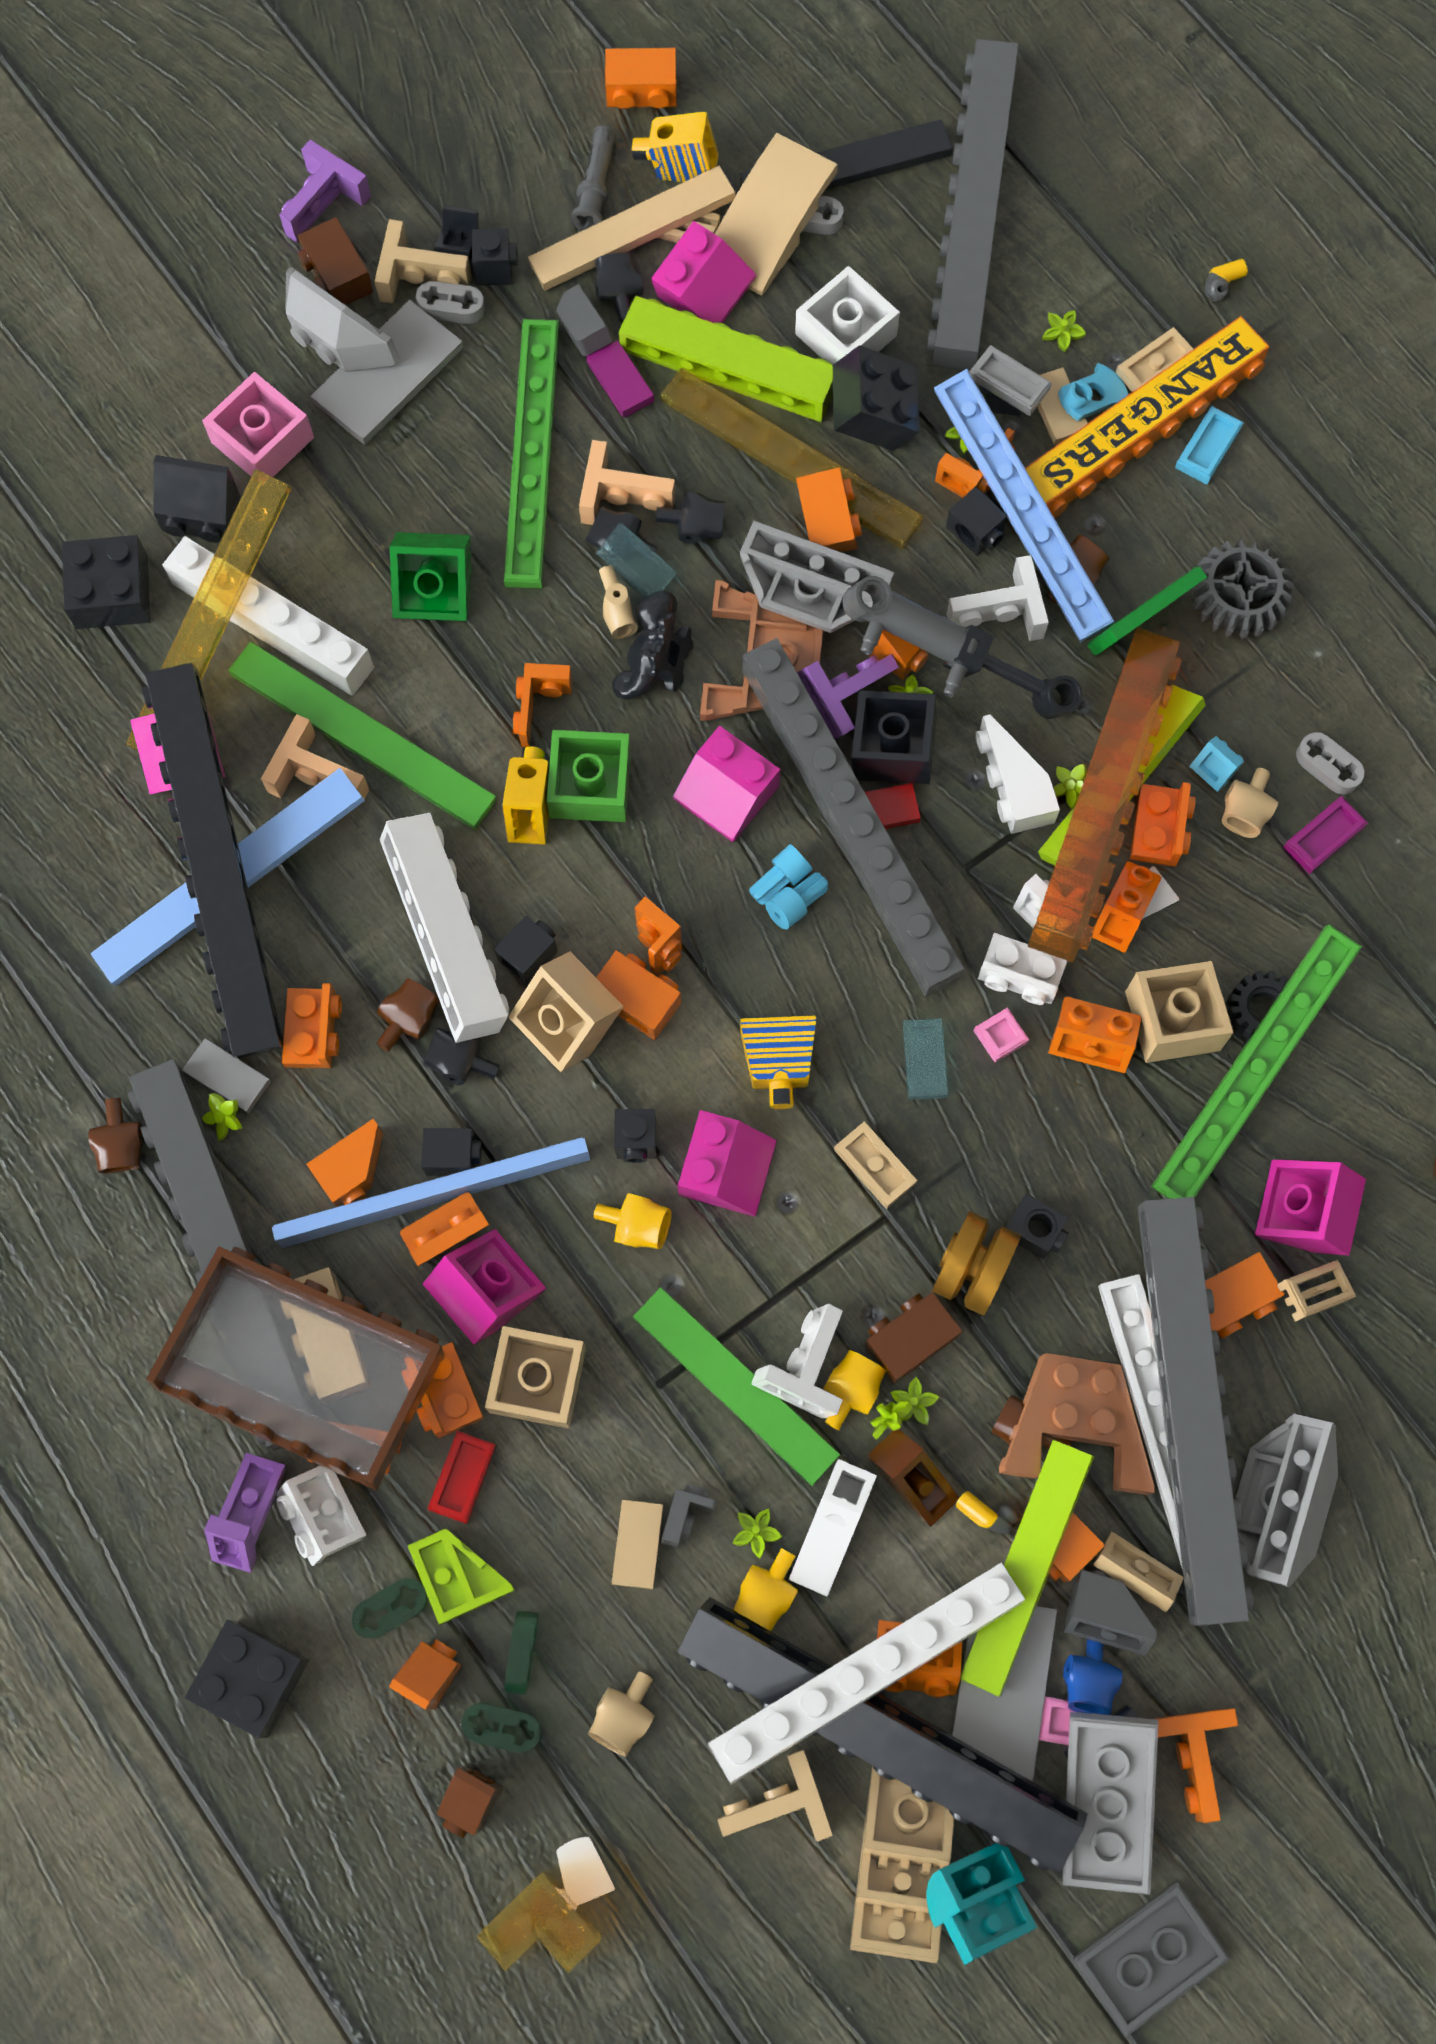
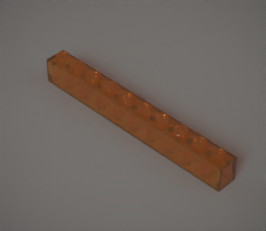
M1136 628L1027 946L1031 949L1073 963L1079 948L1087 950L1095 927L1089 926L1088 922L1090 916L1098 917L1105 895L1099 894L1098 891L1100 885L1108 887L1115 864L1108 861L1111 854L1118 856L1125 837V833L1118 830L1120 824L1128 825L1135 803L1128 800L1130 794L1138 795L1145 773L1139 772L1138 769L1140 764L1147 766L1154 744L1148 742L1150 735L1157 736L1164 715L1157 713L1159 707L1166 708L1173 689L1172 686L1166 685L1168 679L1175 681L1182 662L1181 658L1175 657L1180 641Z

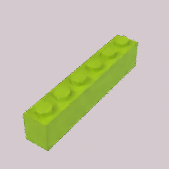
M635 296L619 330L620 344L628 354L818 422H822L833 397L832 364L829 361L802 355L788 346L780 347L768 343L754 334L746 335L737 332L723 323H712L703 320L689 311L672 309L655 299H644Z

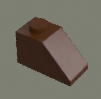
M899 1429L893 1430L867 1455L889 1485L929 1527L935 1524L959 1499L924 1449Z
M468 1765L458 1767L437 1812V1815L445 1819L442 1826L461 1838H465L467 1833L473 1836L477 1835L504 1786Z

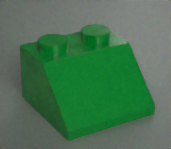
M396 532L390 544L392 618L467 621L471 582V535Z

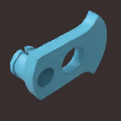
M1098 363L1094 368V374L1065 385L1059 390L1058 395L1061 405L1075 420L1080 421L1111 408L1128 396V391L1122 379L1107 366ZM1091 388L1098 391L1101 396L1100 401L1091 399Z

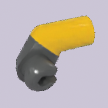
M1238 259L1212 268L1204 286L1206 296L1212 301L1223 299L1228 294L1230 281L1247 276L1245 261Z
M970 1491L963 1493L956 1503V1508L978 1526L1000 1534H1007L1013 1531L1012 1526L1019 1521V1514L1009 1505H1001L997 1513H995Z

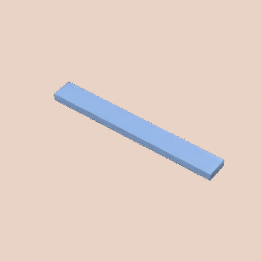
M966 369L934 387L935 394L1028 554L1032 556L1035 566L1080 643L1114 625L1112 616L968 370Z
M341 768L337 769L238 843L248 887L365 801ZM184 883L90 953L110 983L117 986L196 927L194 914L200 913L197 898H190L187 885Z
M581 1137L276 1224L272 1227L275 1241L282 1248L446 1202L457 1198L465 1192L473 1194L589 1161L590 1156L585 1138L582 1139Z

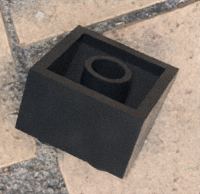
M155 455L153 513L161 530L176 537H182L186 534L198 536L212 543H218L221 540L233 542L243 501L229 467Z

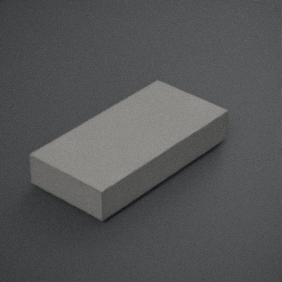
M992 345L988 347L970 370V375L974 382L1028 416L1033 413L1043 400L1052 384Z
M205 1038L182 1069L186 1075L222 1096L225 1100L237 1099L238 1108L247 1114L251 1112L271 1083L269 1078Z

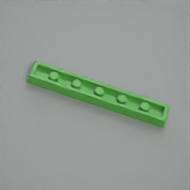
M661 1287L633 1316V1319L811 1486L817 1482L840 1456L834 1448L780 1398L751 1385L754 1374Z

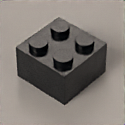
M860 345L832 365L834 431L891 451L920 433L917 366Z
M138 535L62 542L64 611L75 629L150 623L148 555Z
M859 690L851 757L853 773L857 780L930 784L937 721L936 694Z
M227 1619L184 1698L258 1739L268 1738L304 1672L309 1659L238 1621Z

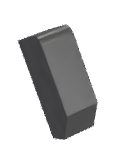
M577 284L565 291L556 312L564 329L581 355L588 356L613 342L605 323L580 285Z

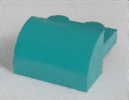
M998 1843L939 1869L930 1877L927 1885V1906L932 1923L935 1928L942 1924L945 1925L964 1965L1037 1928L1017 1888V1885L1025 1881L1009 1848Z

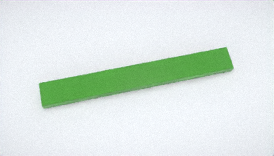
M523 319L504 574L505 587L542 588L559 320Z
M252 642L246 646L228 670L233 678L293 716L298 714L309 719L314 729L473 830L478 828L497 802L496 796Z
M1330 924L1324 927L1151 1187L1168 1199L1196 1197L1362 948L1361 945Z

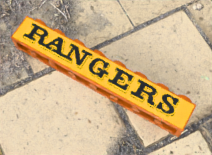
M1240 316L1025 467L1053 517L1056 518L1062 514L1068 507V503L1079 497L1082 499L1089 495L1095 489L1097 483L1106 476L1108 479L1116 476L1124 468L1125 463L1134 456L1137 459L1144 456L1161 437L1165 439L1171 437L1181 427L1182 422L1189 417L1193 419L1199 417L1206 411L1213 400L1218 397L1220 399L1226 398L1244 378L1252 379L1258 375L1265 366L1264 360L1270 346Z

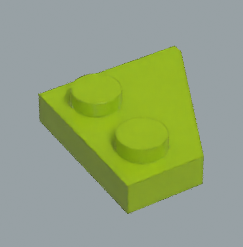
M443 1529L408 1545L440 1625L515 1592L510 1582L448 1529Z

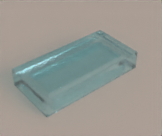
M622 523L614 528L596 551L599 557L608 565H612L616 572L644 596L655 591L664 590L677 573Z
M942 1019L904 1020L902 1029L908 1100L947 1098L948 1087Z

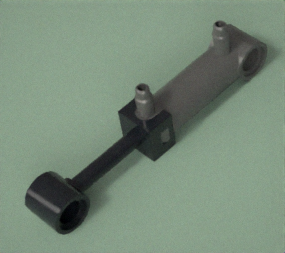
M866 577L849 587L844 593L842 603L846 614L855 621L870 622L863 637L861 652L866 655L872 654L883 630L944 660L943 666L950 669L944 689V694L948 697L956 695L964 677L966 678L980 672L983 667L1033 693V707L1044 718L1052 719L1066 715L1078 709L1082 703V688L1073 677L1063 675L1042 681L988 653L994 636L973 625L963 627L892 590L888 583L880 577ZM862 591L867 592L871 596L872 607L864 603ZM1054 689L1061 696V705L1054 699Z

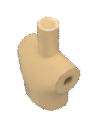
M605 566L599 570L606 591L602 608L603 618L614 639L626 638L636 633L638 625L633 616L631 601L626 587L619 584L613 566Z
M1257 768L1250 785L1234 780L1229 787L1224 799L1225 811L1222 817V824L1230 831L1246 838H1255L1261 833L1266 822L1273 816L1278 806V801L1264 792L1270 777L1268 770Z
M638 1672L626 1694L609 1687L596 1708V1716L588 1735L609 1750L621 1756H627L633 1745L644 1736L655 1715L640 1704L653 1679L643 1672Z

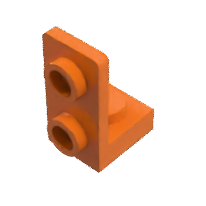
M1007 428L1005 435L1012 445L1015 431ZM945 453L939 461L935 482L963 498L974 487L983 494H986L990 489L980 469L978 471L975 470L965 459L955 458Z
M525 663L524 677L518 676L516 682V699L522 700L521 712L515 711L513 717V734L519 735L522 747H530L534 693H540L550 698L560 697L562 694L572 695L573 680L570 665Z
M1127 861L1090 937L1125 953L1162 877L1144 866Z

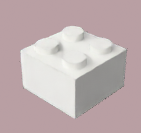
M848 266L796 310L795 334L818 356L833 365L858 345L876 352L883 349L897 336L900 312Z

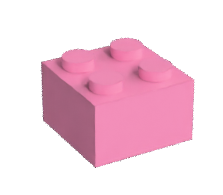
M255 371L202 420L211 443L262 486L269 482L314 439L307 415Z

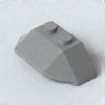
M293 267L286 271V315L292 326L290 332L299 344L304 347L307 345L311 346L325 363L329 365L334 363L345 372L394 366L401 361L390 336L377 329L366 319L321 289Z
M753 521L740 551V558L760 607L829 633L855 621L846 614L842 603L844 593L849 587L869 576L880 577L890 586L894 576L893 571ZM862 591L864 603L872 607L871 596L867 592Z
M1298 1414L1291 1415L1285 1420L1286 1423L1271 1431L1250 1448L1235 1498L1239 1500L1242 1511V1523L1237 1525L1239 1542H1244L1247 1550L1248 1564L1245 1568L1247 1574L1287 1587L1294 1583L1316 1556L1338 1479L1336 1425L1332 1422Z

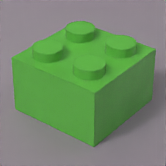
M552 730L547 790V807L551 819L626 822L631 760L629 734Z

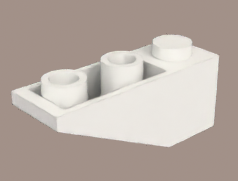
M991 715L983 716L980 730L976 731V741L980 753H986L990 764L986 766L987 778L991 788L997 787L1000 800L997 801V809L1001 822L1008 823L1011 834L1054 824L1060 808L1049 774Z
M840 1459L837 1460L789 1577L790 1581L826 1597L828 1596L877 1475Z

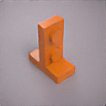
M1235 1708L1155 1718L1154 1720H1158V1738L1180 1734L1181 1743H1176V1753L1181 1770H1187L1190 1787L1184 1788V1797L1188 1813L1195 1814L1196 1821L1202 1823L1221 1821L1205 1731L1238 1726Z

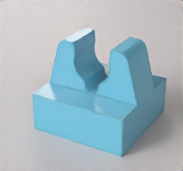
M1215 736L1206 744L1189 767L1218 792L1229 782L1244 763L1242 756L1232 751L1225 741Z

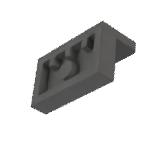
M688 1484L685 1485L684 1491L675 1490L661 1544L677 1548L680 1539L686 1541L689 1539L695 1514L687 1512L688 1508L712 1514L717 1500L708 1498L709 1490Z

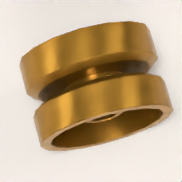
M969 1211L959 1233L954 1232L939 1266L942 1267V1270L932 1292L951 1300L958 1295L964 1280H969L971 1285L964 1298L965 1307L984 1316L1004 1277L1021 1235L1002 1226L996 1230L988 1247L982 1245V1241L989 1228L988 1219Z

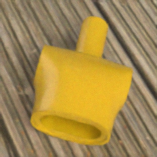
M627 1193L621 1209L599 1203L595 1207L594 1219L617 1225L614 1242L635 1248L649 1247L661 1249L666 1241L672 1211L667 1207L654 1203L651 1199Z
M849 1350L840 1364L833 1369L823 1388L824 1391L843 1399L837 1415L827 1417L825 1423L836 1430H840L851 1408L868 1415L879 1395V1388L886 1370L865 1356Z
M781 1548L769 1571L752 1564L740 1586V1593L733 1610L772 1631L777 1621L788 1611L798 1592V1589L784 1580L796 1556Z

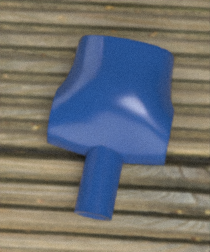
M1087 1639L1086 1657L1069 1655L1066 1659L1063 1677L1067 1685L1068 1708L1079 1713L1111 1715L1114 1696L1119 1691L1122 1683V1670L1102 1661L1104 1644Z

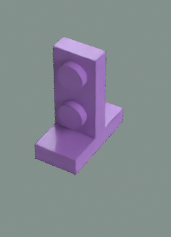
M309 140L301 149L307 171L311 175L306 179L304 187L298 194L285 203L279 214L286 236L295 242L299 241L298 235L307 231L340 192L361 206H364L371 197L367 177L364 173L312 140Z
M892 654L880 661L874 655L856 665L859 673L852 677H849L845 671L837 677L828 680L818 661L797 672L834 739L855 728L841 700L899 668Z
M249 1453L245 1454L219 1517L210 1515L204 1529L212 1561L249 1573L252 1572L257 1560L255 1544L285 1475V1464Z

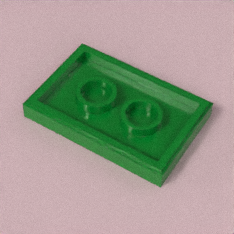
M1196 566L1091 640L1088 648L1094 656L1098 655L1206 579L1207 576L1200 566L1198 568Z

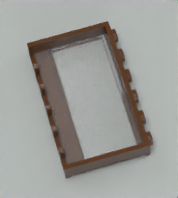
M218 1246L146 1380L155 1390L378 1491L382 1483L381 1480L440 1362L445 1357L442 1346L438 1344L439 1338L422 1329H417L415 1333L401 1328L402 1322L389 1314L380 1312L377 1317L365 1312V1306L351 1297L343 1296L339 1300L327 1295L329 1290L315 1281L306 1279L304 1284L290 1278L292 1275L290 1271L277 1264L270 1263L268 1267L254 1262L255 1256L241 1248L233 1247L229 1251Z

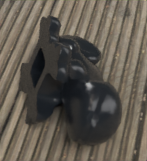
M665 590L655 591L645 596L638 604L636 619L644 629L633 640L627 654V661L631 670L621 672L612 682V689L617 697L625 700L640 697L647 693L655 685L656 681L661 679L664 681L666 690L670 692H676L678 686L683 684V661L688 657V651L692 650L694 645L691 639L692 630L690 627L683 626L676 633L674 632L678 603L676 597L671 592Z

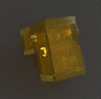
M545 1869L476 1937L505 1971L539 1939L565 1971L569 1973L602 1940L603 1935Z

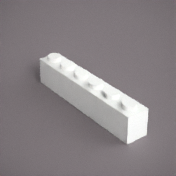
M184 536L162 564L172 585L352 697L374 669L367 648Z
M430 813L386 821L380 842L455 1043L499 1033L509 1015L508 1002L504 994L499 993L496 986L494 965L491 960H486L482 949L483 939L478 926H473L469 915L470 905L467 895L464 892H460L456 881L457 871L452 859L447 858L444 850V836L441 828L435 826Z

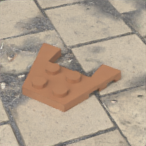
M721 580L715 581L712 617L750 621L747 652L777 638L796 672L816 661L820 663L823 630L760 607L755 594L748 591L742 593L730 588L729 583ZM745 675L742 687L703 683L700 708L701 721L763 709Z
M1050 1353L1039 1356L1023 1400V1404H1025L1018 1424L1013 1427L1009 1438L1011 1443L1006 1457L1001 1460L999 1473L1027 1478L1039 1477L1041 1470L1042 1436L1113 1447V1490L1142 1495L1154 1493L1155 1486L1122 1366Z

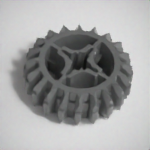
M1243 539L1237 541L1235 548L1226 541L1222 544L1220 550L1213 547L1209 551L1208 556L1203 557L1197 568L1201 567L1207 578L1190 590L1191 596L1196 598L1193 603L1194 610H1203L1200 617L1201 622L1213 621V632L1220 627L1225 628L1226 638L1231 636L1233 631H1238L1241 640L1248 636L1249 631L1256 638L1262 635L1264 629L1270 632L1275 628L1277 621L1280 622L1284 619L1287 613L1286 609L1290 607L1293 600L1290 594L1294 589V582L1288 581L1291 575L1290 569L1281 568L1283 556L1275 559L1271 558V547L1265 549L1264 552L1258 550L1257 541L1252 543L1251 547H1246ZM1234 569L1233 575L1223 576L1222 579H1214L1221 572ZM1262 599H1270V602L1261 608L1249 609L1252 603H1260Z

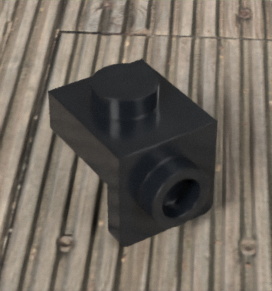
M444 206L442 210V230L434 245V251L468 256L470 264L472 259V229H479V212L474 209Z

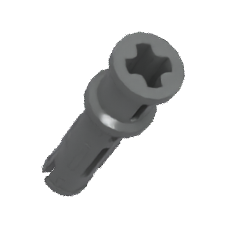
M598 126L594 129L585 178L576 190L578 202L577 207L571 213V222L581 230H585L603 221L601 215L602 205L608 199L605 182L613 144L616 139V133L613 129L610 130L609 138H607L608 126Z

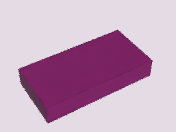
M618 340L586 356L587 364L623 418L654 402V394Z
M1340 796L1289 839L1283 847L1311 874L1362 831L1368 822Z

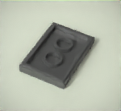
M1175 1881L1071 1959L1122 2035L1126 2038L1230 1960V1957L1182 1887Z

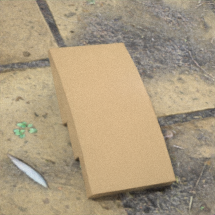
M778 133L775 134L754 165L715 233L756 273V278L748 289L763 296L799 245L800 233L819 208V198L837 174V163Z
M873 1765L859 1865L850 1950L937 1963L941 1925L935 1928L932 1923L927 1906V1885L930 1877L936 1871L950 1863L954 1817L950 1814L949 1809L935 1801L927 1802L917 1797L912 1792L911 1787L901 1781L882 1777L873 1769Z

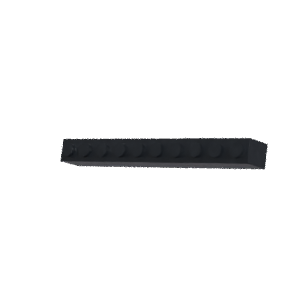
M192 663L147 672L145 675L148 685L142 686L143 697L147 708H153L156 723L151 724V732L156 747L162 746L165 761L159 762L164 784H171L174 799L168 800V806L173 822H179L182 837L177 838V846L182 861L188 860L191 875L185 877L190 898H197L200 913L194 914V919L199 936L206 937L209 951L203 952V959L208 975L214 974L217 990H212V999L216 1012H223L226 1028L221 1029L224 1049L226 1052L232 1051V1055L235 1058H243L282 1049L283 1037L199 671Z
M711 1597L699 1608L678 1650V1653L687 1657L686 1660L690 1665L702 1671L709 1670L723 1678V1682L734 1691L747 1692L758 1698L764 1708L832 1667ZM879 1693L811 1734L814 1736L821 1735L835 1743L836 1748L846 1756L852 1758L859 1757L873 1765V1769L882 1777L890 1780L897 1779L911 1787L912 1792L920 1799L927 1802L935 1801L949 1809L950 1814L964 1824L970 1825L973 1823L987 1831L989 1837L996 1843L1005 1847L1013 1846L1027 1854V1858L1039 1868L1045 1870L1051 1868L1060 1874L1084 1829L1087 1812Z

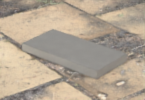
M411 300L403 305L379 329L392 338L401 360L397 365L346 372L339 368L310 396L313 404L364 445L464 348L462 340Z
M1036 1606L1002 1696L998 1697L960 1679L951 1734L1032 1782L1057 1615L1056 1609ZM978 1631L966 1638L961 1674Z
M1070 1712L1066 1801L1088 1814L1084 1829L1063 1867V1885L1150 1894L1158 1720Z

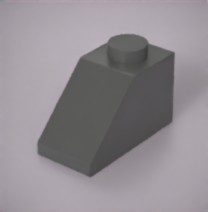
M1080 1571L1072 1586L1064 1632L1146 1656L1156 1641L1157 1631L1124 1583L1112 1579L1102 1571Z

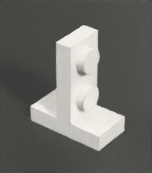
M1032 556L1016 558L1012 574L1015 583L1014 587L950 598L947 618L963 627L969 625L976 627L985 621L997 619L1000 622H1006L1017 618L1019 615H1023L1029 641L1044 639L1049 622Z
M830 1304L810 1311L801 1327L804 1337L800 1347L794 1349L787 1363V1370L790 1373L770 1364L756 1370L751 1385L821 1419L837 1415L843 1399L814 1386L843 1311Z

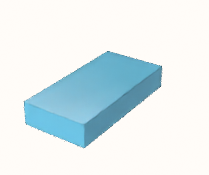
M1211 406L1178 459L1175 468L1207 485L1239 434L1244 422Z

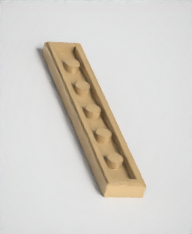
M717 166L529 256V263L544 291L594 268L595 259L600 256L628 252L668 231L732 202L735 198V191L721 167Z

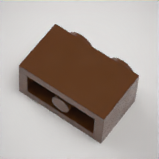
M337 217L298 235L302 250L298 251L297 254L305 271L309 272L312 270L316 276L313 279L314 284L345 306L373 293L368 270Z
M933 1292L925 1298L920 1293L916 1294L900 1307L904 1312L892 1322L888 1317H885L867 1331L871 1337L867 1339L865 1347L877 1363L886 1370L885 1374L894 1385L956 1340L962 1333V1330Z

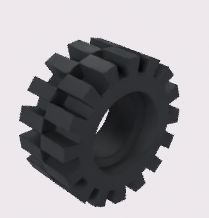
M1257 971L1252 977L1247 975L1240 983L1238 982L1226 1002L1228 1003L1226 1010L1230 1016V1023L1232 1027L1234 1026L1237 1029L1234 1035L1238 1039L1241 1035L1247 1038L1245 1043L1247 1044L1261 1023L1250 1013V1000L1256 996H1267L1275 1002L1288 980L1285 976L1282 975L1280 979H1276V972L1269 971L1267 975H1263L1262 971Z

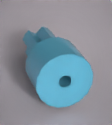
M791 844L771 860L774 866L749 888L750 894L759 904L765 905L766 901L780 892L789 883L793 886L797 885L813 870L807 860Z
M815 872L793 889L790 887L783 888L766 901L765 906L769 916L780 928L789 929L807 915V906L827 892L828 881L820 873Z

